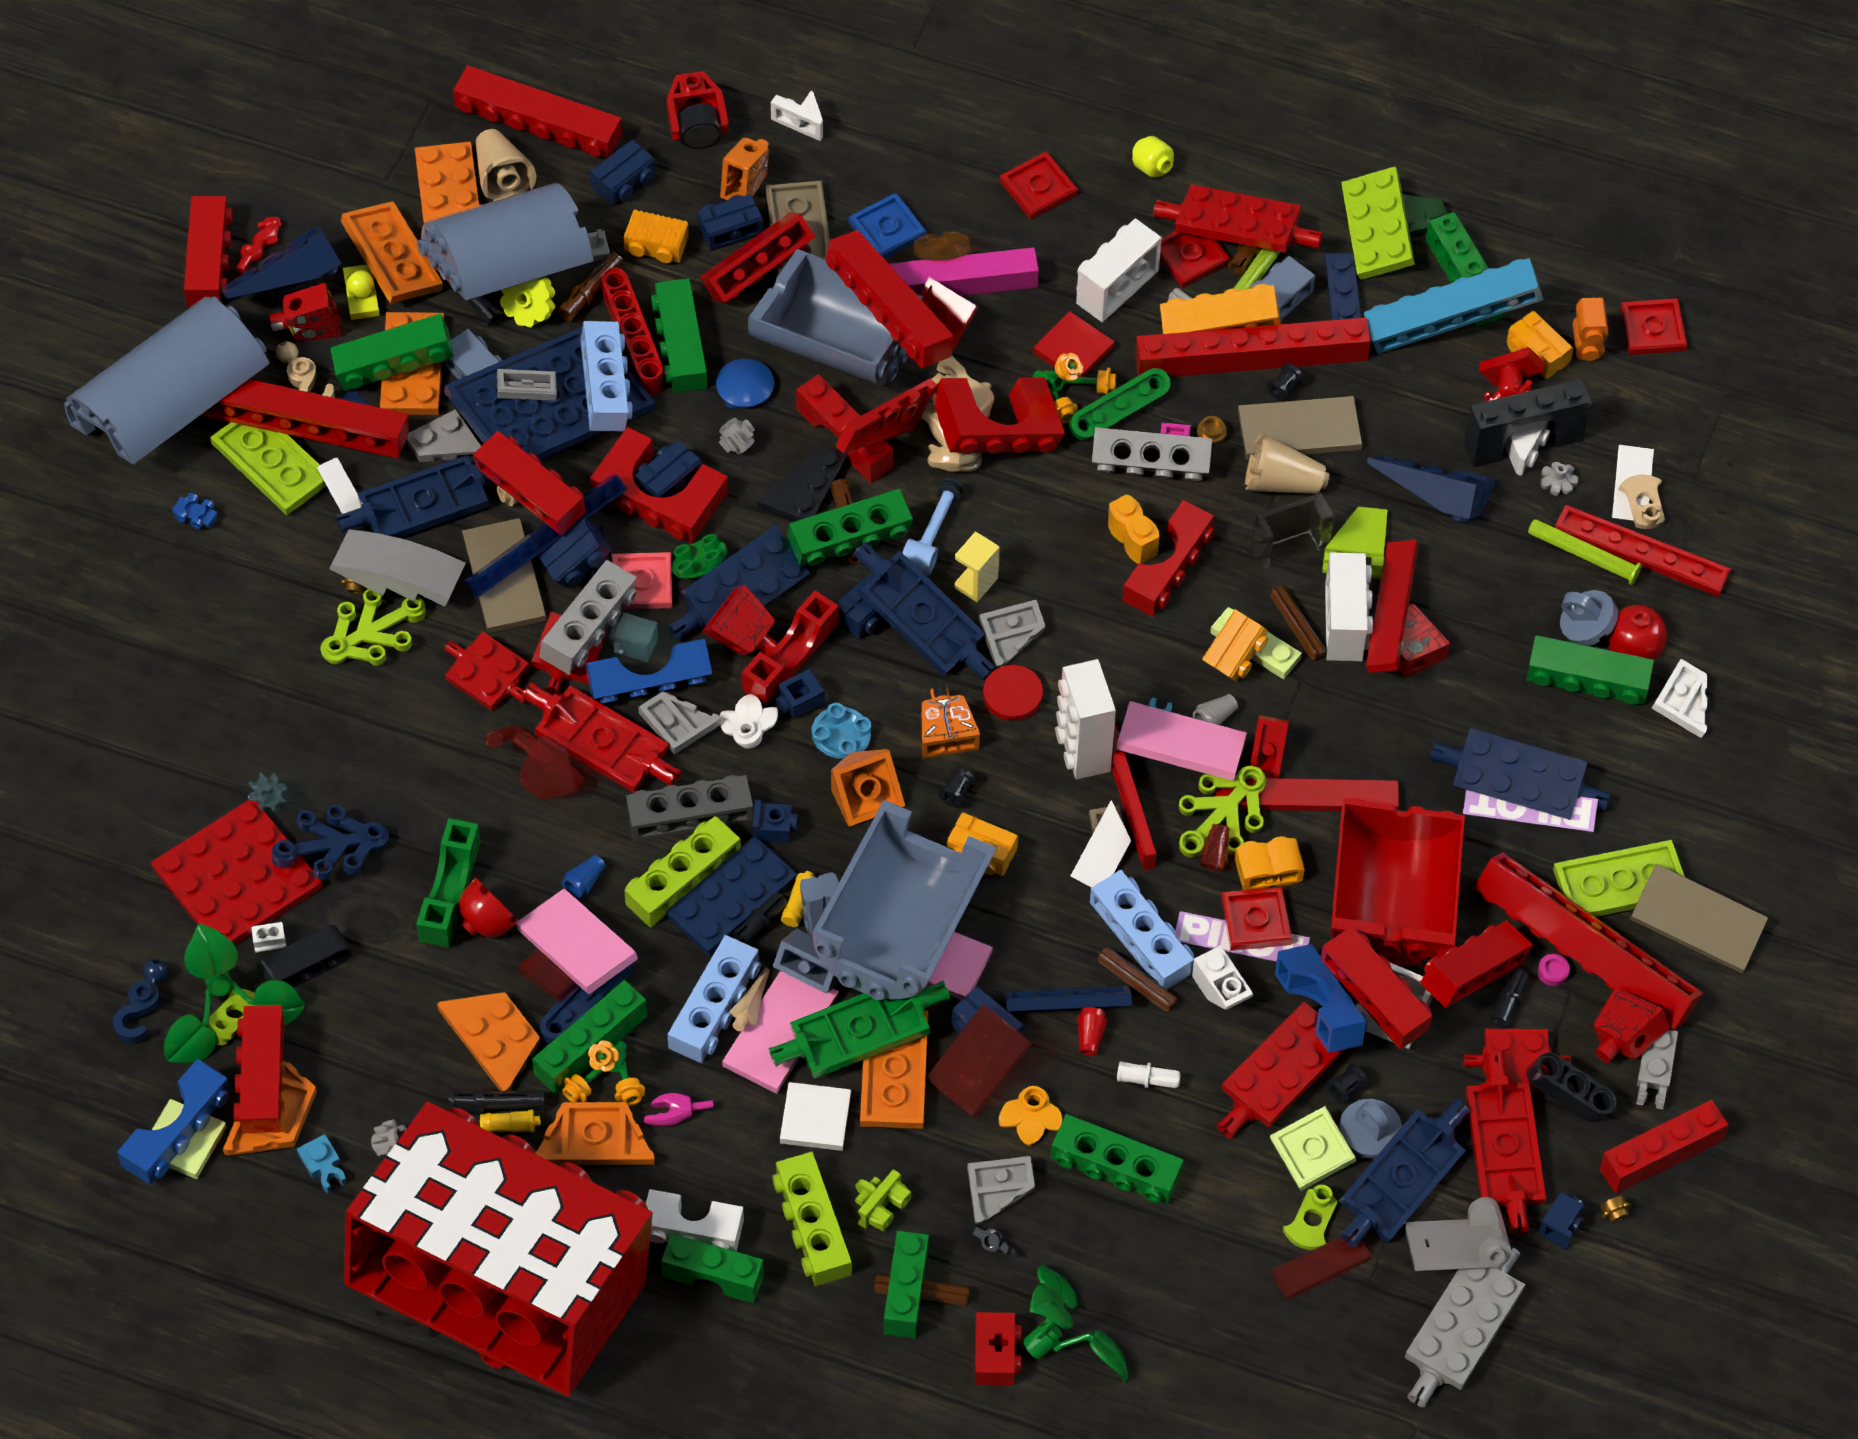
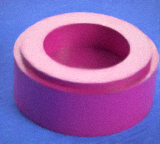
M1548 954L1539 963L1538 976L1543 983L1549 986L1562 985L1568 978L1570 965L1563 956Z

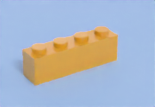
M1258 284L1253 286L1252 289H1229L1223 294L1217 295L1204 293L1197 295L1193 299L1183 300L1181 298H1174L1168 300L1167 303L1160 304L1163 334L1281 324L1278 296L1274 285Z

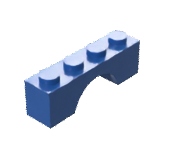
M705 639L673 645L671 656L666 665L660 671L651 675H639L629 671L620 663L617 657L585 664L591 697L593 699L599 698L601 704L618 700L617 694L629 692L630 698L648 694L646 688L658 686L659 691L677 688L676 682L688 680V685L706 682L705 676L712 674Z
M1308 944L1278 951L1275 976L1288 994L1309 997L1322 1006L1318 1010L1315 1034L1326 1050L1330 1053L1363 1045L1364 1033L1367 1030L1366 1017L1363 1013L1359 1012L1353 1003L1351 995L1345 992L1339 980L1320 960L1321 955L1318 954L1314 946Z
M199 1059L191 1065L178 1081L180 1094L184 1100V1106L178 1118L170 1125L157 1130L137 1128L117 1151L121 1167L150 1186L157 1178H162L166 1174L171 1161L177 1154L181 1155L185 1152L194 1134L197 1131H202L207 1126L212 1113L217 1108L223 1107L229 1099L230 1088L227 1078Z

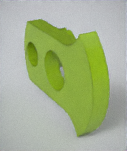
M232 989L228 992L230 997L210 1016L209 1023L206 1025L214 1030L217 1045L228 1044V1040L231 1041L238 1034V1018H231L226 1013L233 1009L243 1013L244 1006H253L248 1004ZM242 989L250 998L255 999V993Z
M1317 1185L1314 1189H1308L1295 1220L1290 1225L1283 1226V1232L1286 1237L1296 1246L1307 1250L1327 1248L1324 1233L1338 1203L1332 1196L1330 1187ZM1313 1212L1321 1217L1322 1222L1317 1226H1309L1305 1223L1304 1216Z

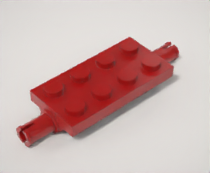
M1192 184L1181 205L1157 199L1153 211L1154 218L1176 221V232L1286 253L1288 246L1294 247L1295 244L1319 250L1323 239V231L1299 228L1297 222L1301 214V205Z
M531 682L528 685L531 690L527 687L524 690L522 699L542 709L544 714L541 722L535 728V735L629 791L636 792L650 775L655 776L669 786L676 784L673 780L678 782L682 770L662 760L669 751V743L576 688L569 686L564 694L558 695L554 693L552 695Z
M1305 1002L1222 1083L1221 1090L1228 1094L1234 1102V1108L1217 1123V1128L1222 1134L1226 1130L1228 1131L1225 1134L1227 1138L1231 1139L1247 1121L1260 1120L1270 1128L1346 1050L1330 1053L1326 1050L1315 1034L1318 1012Z
M1494 1050L1484 1054L1488 1073L1486 1082L1481 1085L1467 1086L1465 1090L1467 1107L1470 1111L1469 1121L1480 1198L1489 1197L1496 1200L1500 1207H1507L1510 1233L1517 1234L1516 1228H1519L1520 1233H1525L1530 1230L1525 1205L1545 1204L1546 1201L1529 1082L1516 1083L1512 1081L1506 1074L1504 1051L1497 1050V1056H1494Z

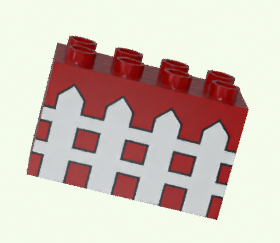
M427 1101L346 1210L344 1285L569 1397L645 1286L653 1212L648 1210L647 1205L639 1196L630 1191L619 1190L613 1193L593 1183L589 1175L575 1164L563 1162L558 1166L536 1155L533 1148L518 1136L506 1135L501 1138L479 1127L476 1119L465 1110L453 1107L446 1111Z

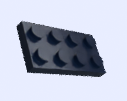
M754 836L666 911V918L704 953L710 956L717 950L725 935L729 937L734 935L733 932L748 919L753 909L757 910L773 893L782 894L794 884L797 873Z

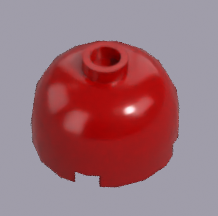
M1634 604L1622 608L1618 611V619L1612 632L1606 636L1609 650L1655 661L1661 656L1667 641L1666 624L1663 618L1653 608L1645 605Z
M477 878L461 894L458 902L459 912L464 920L460 924L472 936L478 932L486 938H496L504 935L519 921Z

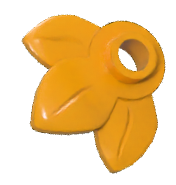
M1038 1086L1025 1088L1019 1094L1018 1099L1008 1101L1003 1106L999 1115V1126L1006 1128L1017 1127V1134L1020 1140L1027 1146L1034 1145L1040 1141L1045 1129L1058 1131L1062 1124V1115L1059 1108L1049 1103L1048 1094ZM1030 1100H1037L1039 1104L1032 1106L1028 1102Z

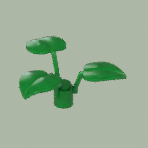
M197 924L193 937L186 948L184 963L190 974L204 979L207 985L204 1018L200 1022L195 1015L188 1014L180 1017L172 1024L164 1042L165 1059L174 1063H194L197 1059L202 1061L213 1052L217 1041L216 1034L212 1028L206 1026L210 1019L213 995L224 996L232 989L248 1004L253 1006L282 1005L284 1026L299 1016L304 1009L305 1003L290 984L281 980H269L261 984L255 991V999L250 998L237 986L235 981L231 980L228 973L229 970L234 968L238 959L237 950L232 941L223 933L210 926Z
M1044 1264L1040 1265L1037 1268L1040 1284L1033 1291L1030 1312L1040 1314L1046 1317V1320L1023 1339V1344L1027 1351L1036 1359H1040L1052 1348L1058 1352L1064 1347L1087 1340L1099 1358L1116 1371L1125 1383L1128 1379L1125 1358L1117 1344L1103 1332L1096 1330L1093 1334L1085 1333L1062 1342L1059 1341L1062 1333L1055 1324L1066 1330L1073 1327L1072 1316L1064 1304L1072 1310L1075 1309L1078 1303L1077 1296L1065 1278Z

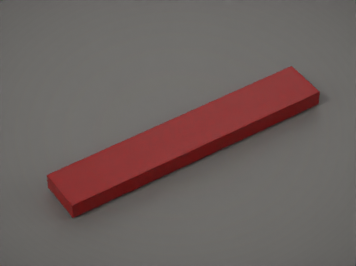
M1568 505L1564 506L1555 525L1556 529L1636 565L1641 563L1642 567L1718 597L1730 574L1731 568Z
M1416 540L1387 542L1366 663L1368 673L1398 670L1418 553Z
M1115 724L1111 769L1144 871L1154 869L1156 851L1125 752L1116 749L1119 733Z
M1248 778L1245 780L1246 784L1249 786H1254L1256 784V781L1253 778ZM1266 778V786L1258 794L1260 810L1341 811L1343 798H1360L1374 803L1390 802L1396 806L1397 810L1399 809L1398 781ZM1216 788L1215 797L1229 796L1235 788ZM1246 796L1238 804L1239 810H1248Z

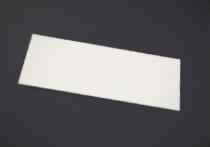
M1619 445L1612 518L1634 520L1627 495L1618 489L1622 482L1629 477L1641 474L1652 475L1654 449ZM1640 496L1636 501L1640 506L1644 507L1649 504V497Z

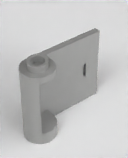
M1482 1197L1473 1201L1468 1209V1219L1405 1222L1404 1228L1415 1271L1499 1267L1506 1264L1511 1258L1512 1251L1500 1206L1492 1198Z

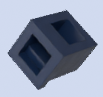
M808 669L778 684L776 702L783 714L789 712L792 718L795 719L817 707L819 709L825 707V691L811 670Z
M755 800L753 837H757L761 842L790 843L791 832L797 831L798 817L797 814H792V805L761 803V800Z
M1561 1192L1543 1218L1538 1234L1562 1249L1567 1250L1572 1234L1575 1235L1583 1223L1584 1218L1580 1217V1214L1585 1207L1584 1203L1575 1196H1567Z

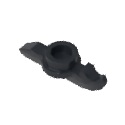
M971 1222L968 1223L967 1229L970 1233L981 1239V1244L987 1251L996 1252L1000 1249L1004 1254L1015 1257L1020 1255L1013 1246L1004 1241V1236L998 1229L990 1228L985 1231Z

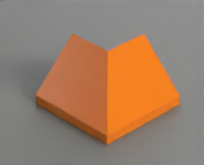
M888 749L851 752L831 769V791L849 827L874 818L884 800L897 806L905 807Z

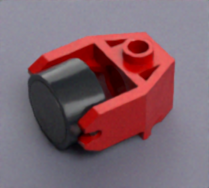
M704 71L676 75L666 99L667 116L672 139L675 141L681 138L682 144L692 149L711 147L721 139L723 133H729L723 93ZM698 97L697 101L690 102L688 100L689 98Z

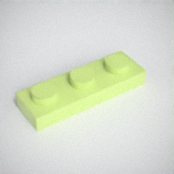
M1228 607L1211 626L1210 633L1217 637L1234 611L1233 609ZM1268 632L1266 635L1268 637L1266 646L1260 653L1255 652L1251 659L1280 678L1285 679L1301 660L1302 653Z

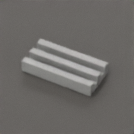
M497 369V398L556 401V372ZM533 381H537V382H550V383H536V382H533Z

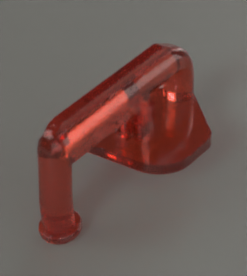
M516 725L491 731L486 735V743L491 748H499L503 742L510 740L528 753L520 770V780L522 785L539 799L572 793L584 786L585 779L571 765L567 749L551 737L543 736L535 739Z

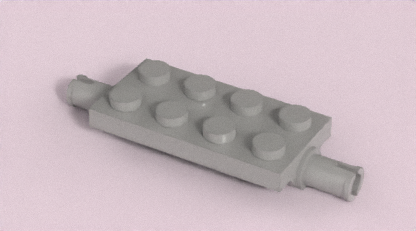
M1513 1247L1511 1258L1502 1266L1458 1269L1405 1354V1359L1416 1364L1420 1369L1421 1375L1411 1392L1407 1395L1412 1403H1415L1419 1397L1420 1401L1417 1406L1425 1407L1436 1387L1442 1384H1451L1462 1390L1524 1290V1283L1508 1275L1513 1264L1520 1256L1517 1249Z

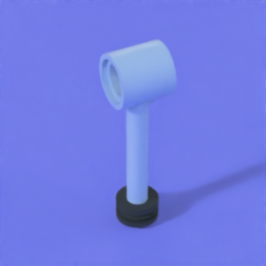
M952 478L942 480L938 489V494L941 496L940 501L922 539L919 541L909 539L903 550V554L926 576H930L938 556V548L931 545L951 503L959 501L964 491L963 485Z

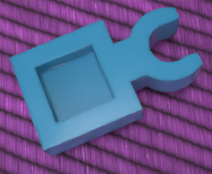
M325 1134L297 1148L298 1155L312 1179L321 1175L322 1187L326 1193L331 1192L328 1182L332 1178L339 1179L342 1186L346 1184L344 1172L336 1167L341 1164L340 1158Z

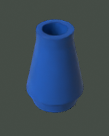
M592 855L588 860L565 873L562 880L563 888L575 898L586 896L601 872L606 868L604 861L597 855Z

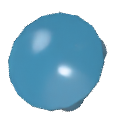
M833 703L828 706L827 710L822 711L815 718L811 728L812 740L816 747L825 755L836 759H844L851 752L864 751L868 747L871 739V722L857 710L844 707L840 703Z

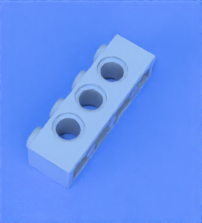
M584 321L580 341L590 431H625L627 419H632V402H627V397L630 394V381L624 378V374L627 373V357L622 356V351L625 348V336L620 334L618 322Z
M1119 870L1091 888L1090 904L1151 979L1168 990L1192 974L1195 959L1193 952L1186 944L1182 945L1176 938L1175 930L1171 924L1162 921L1153 902L1149 899L1145 900L1140 894V889L1132 877L1127 878L1123 871ZM1121 905H1129V906H1131L1132 908H1130V909H1123V908H1121L1120 906H1121ZM1147 927L1150 929V931L1143 932L1140 931L1138 928ZM1163 949L1168 951L1169 953L1159 954L1156 951Z
M727 935L724 936L667 1034L668 1049L700 1063L704 1061L707 1054L712 1055L718 1044V1034L721 1029L726 1030L732 1020L733 1015L729 1011L746 994V986L749 980H755L760 971L761 963L759 962L758 949ZM727 973L737 974L733 978H727L724 975ZM712 998L723 999L721 1002L718 1003L710 1001ZM701 1022L709 1024L704 1028H699L695 1026L696 1024Z

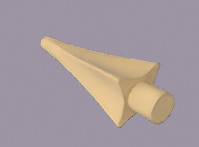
M769 968L762 970L751 988L729 1011L736 1018L733 1023L735 1030L743 1031L747 1024L757 1025L759 1007L770 973Z

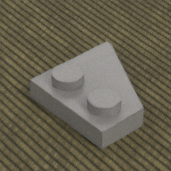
M456 409L409 432L406 443L419 462L435 461L436 459L454 460L457 459V455L474 454L481 447Z
M1037 600L979 615V621L985 633L984 636L995 669L1005 666L1045 630V623Z
M666 692L659 693L638 707L639 714L660 739L669 743V749L674 755L721 725L719 715L713 713L710 716L697 710L696 705L687 701H679L675 696Z
M1031 1156L967 1164L976 1226L983 1224L1032 1192L1035 1188Z

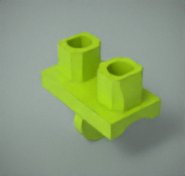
M893 1169L883 1182L879 1178L874 1177L870 1182L860 1179L856 1183L855 1187L860 1194L855 1199V1202L862 1206L858 1210L861 1216L858 1224L865 1229L872 1225L885 1231L893 1220V1213L884 1208L890 1201L900 1209L906 1206L911 1199V1191L901 1183L900 1173Z

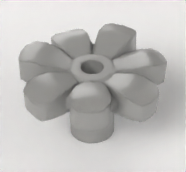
M1553 462L1551 468L1545 466L1542 470L1541 475L1544 478L1541 479V487L1543 489L1551 487L1550 493L1554 496H1559L1560 490L1564 494H1569L1573 491V487L1577 486L1578 476L1572 475L1574 468L1571 465L1565 466L1560 462Z

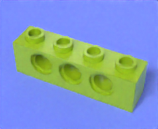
M716 816L708 822L700 823L690 837L685 841L680 840L677 842L668 855L663 859L655 860L645 874L640 878L635 877L628 883L624 890L626 905L652 928L666 916L668 909L741 848L740 838ZM701 849L709 850L707 853H699L697 851ZM677 868H686V869H687L686 871H683V872H677V871H675ZM656 886L664 887L660 891L653 890L652 888Z
M813 1152L776 1162V1174L772 1175L774 1187L777 1194L783 1193L785 1202L782 1203V1209L786 1220H792L795 1230L791 1231L796 1249L802 1248L805 1257L801 1258L806 1277L812 1276L814 1285L818 1286L852 1276V1262ZM797 1189H805L808 1191V1193L805 1195H797L794 1193V1191ZM813 1216L818 1220L814 1223H808L803 1219ZM817 1244H824L828 1248L818 1251L813 1247Z

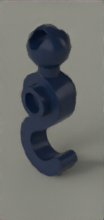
M151 959L144 965L145 981L136 982L131 986L128 991L130 1005L123 1006L114 1015L113 1026L115 1034L126 1043H137L148 1036L145 1026L127 1029L124 1027V1024L127 1020L144 1016L158 1007L160 995L156 984L164 981L168 974L167 965L160 959Z

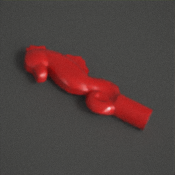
M266 217L264 221L257 223V227L262 230L253 237V245L245 244L241 248L240 254L242 258L235 268L239 274L247 272L252 262L262 257L264 246L270 247L278 244L279 228H282L280 218Z

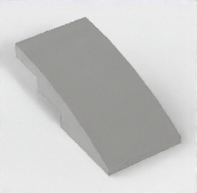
M349 529L329 569L382 596L388 588L412 601L415 600L417 594H420L445 607L465 566V562L438 550L405 539Z

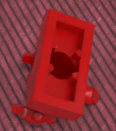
M1530 347L1480 362L1479 372L1494 386H1498V391L1494 394L1490 391L1484 394L1485 400L1491 401L1532 391L1530 388L1532 381L1526 380L1525 384H1521L1522 378L1544 372L1545 362Z

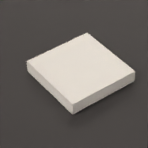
M789 1082L780 1143L843 1151L851 1090Z

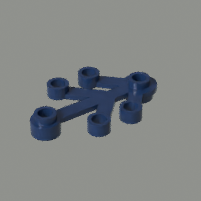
M331 805L327 809L326 821L333 826H342L353 832L351 834L344 835L316 821L313 812L303 810L297 815V827L302 831H310L324 839L293 844L288 840H281L273 846L271 860L277 867L288 868L295 863L297 856L329 851L324 859H319L314 863L313 875L317 879L327 880L332 874V868L347 847L359 845L356 851L346 855L343 861V870L348 874L354 875L360 872L362 862L370 852L379 851L387 844L389 833L379 823L369 822L362 824L346 816L344 808L340 805ZM331 814H338L340 816L333 817ZM302 819H308L310 822H303ZM354 862V863H356L357 865H356V866H351V865H349L348 863ZM318 868H326L327 871H320Z

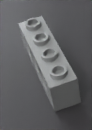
M1095 427L1092 466H1097V471L1114 473L1115 468L1127 469L1126 474L1141 476L1144 475V471L1156 472L1155 476L1160 478H1173V474L1185 475L1186 480L1202 481L1203 477L1209 476L1212 439ZM1120 445H1125L1130 449L1131 454L1127 459L1121 460L1114 455V450ZM1149 448L1158 450L1160 458L1156 462L1146 461L1143 457L1145 450ZM1177 451L1186 452L1189 456V461L1185 465H1177L1172 459L1174 453Z
M606 560L543 638L539 657L568 675L572 673L576 666L582 667L588 658V651L591 647H597L601 643L609 625L613 627L620 618L622 608L625 605L630 606L637 595V590H635L637 577Z

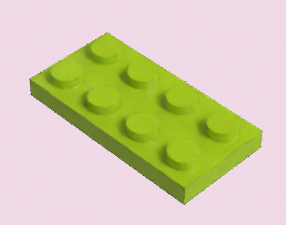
M1396 166L1341 182L1359 279L1363 280L1415 265L1400 178Z
M230 422L210 437L212 445L286 516L327 486L317 469L319 464L288 434Z
M1672 840L1554 863L1553 867L1560 892L1594 917L1634 909L1655 864L1685 877Z

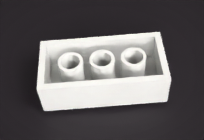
M1096 659L1063 667L1062 680H1058L1061 695L1057 696L1060 711L1056 712L1059 726L1055 727L1058 743L1064 744L1066 752H1064L1066 767L1068 770H1073L1076 780L1111 772L1116 710L1099 660Z

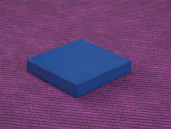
M897 193L848 217V223L853 230H858L884 259L927 238V231Z

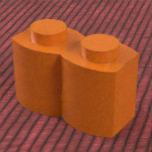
M1582 298L1576 305L1577 316L1572 324L1576 356L1578 360L1594 361L1603 356L1605 352L1604 341L1609 333L1605 302L1603 298Z

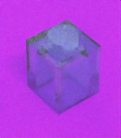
M623 613L620 622L614 624L610 639L614 640V652L649 662L659 638L658 623Z

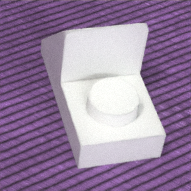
M810 91L801 105L791 99H785L778 95L771 101V120L816 140H822L823 119L813 91Z

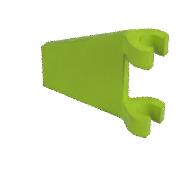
M1358 506L1326 546L1322 573H1327L1330 553H1366V557L1371 558V578L1381 579L1388 510Z

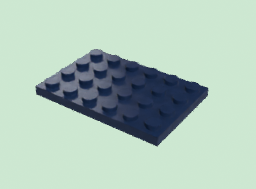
M583 327L445 385L444 393L483 443L499 431L505 437H513L525 453L529 454L531 452L539 460L605 432L590 431L580 341ZM627 367V373L624 374V378L630 381V394L627 397V402H632V419H635L653 411L655 401ZM497 369L556 372V401L497 398ZM533 381V382H536V383H550V382H537V381Z

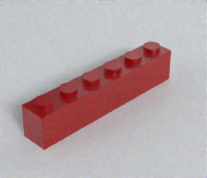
M468 65L453 89L455 107L463 112L485 117L492 122L503 123L515 130H523L535 134L539 138L561 143L568 148L582 150L594 157L609 158L623 135L621 117Z
M858 230L829 240L826 254L828 267L838 274L845 286L855 293L861 304L865 305L872 312L875 319L890 332L892 338L899 342L911 359H914L921 368L951 357L954 335Z

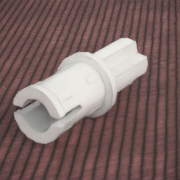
M1120 1061L1117 1081L1145 1085V1088H1148L1149 1084L1177 1088L1180 1084L1181 1074L1176 1070L1151 1067V1063H1148V1065H1138Z

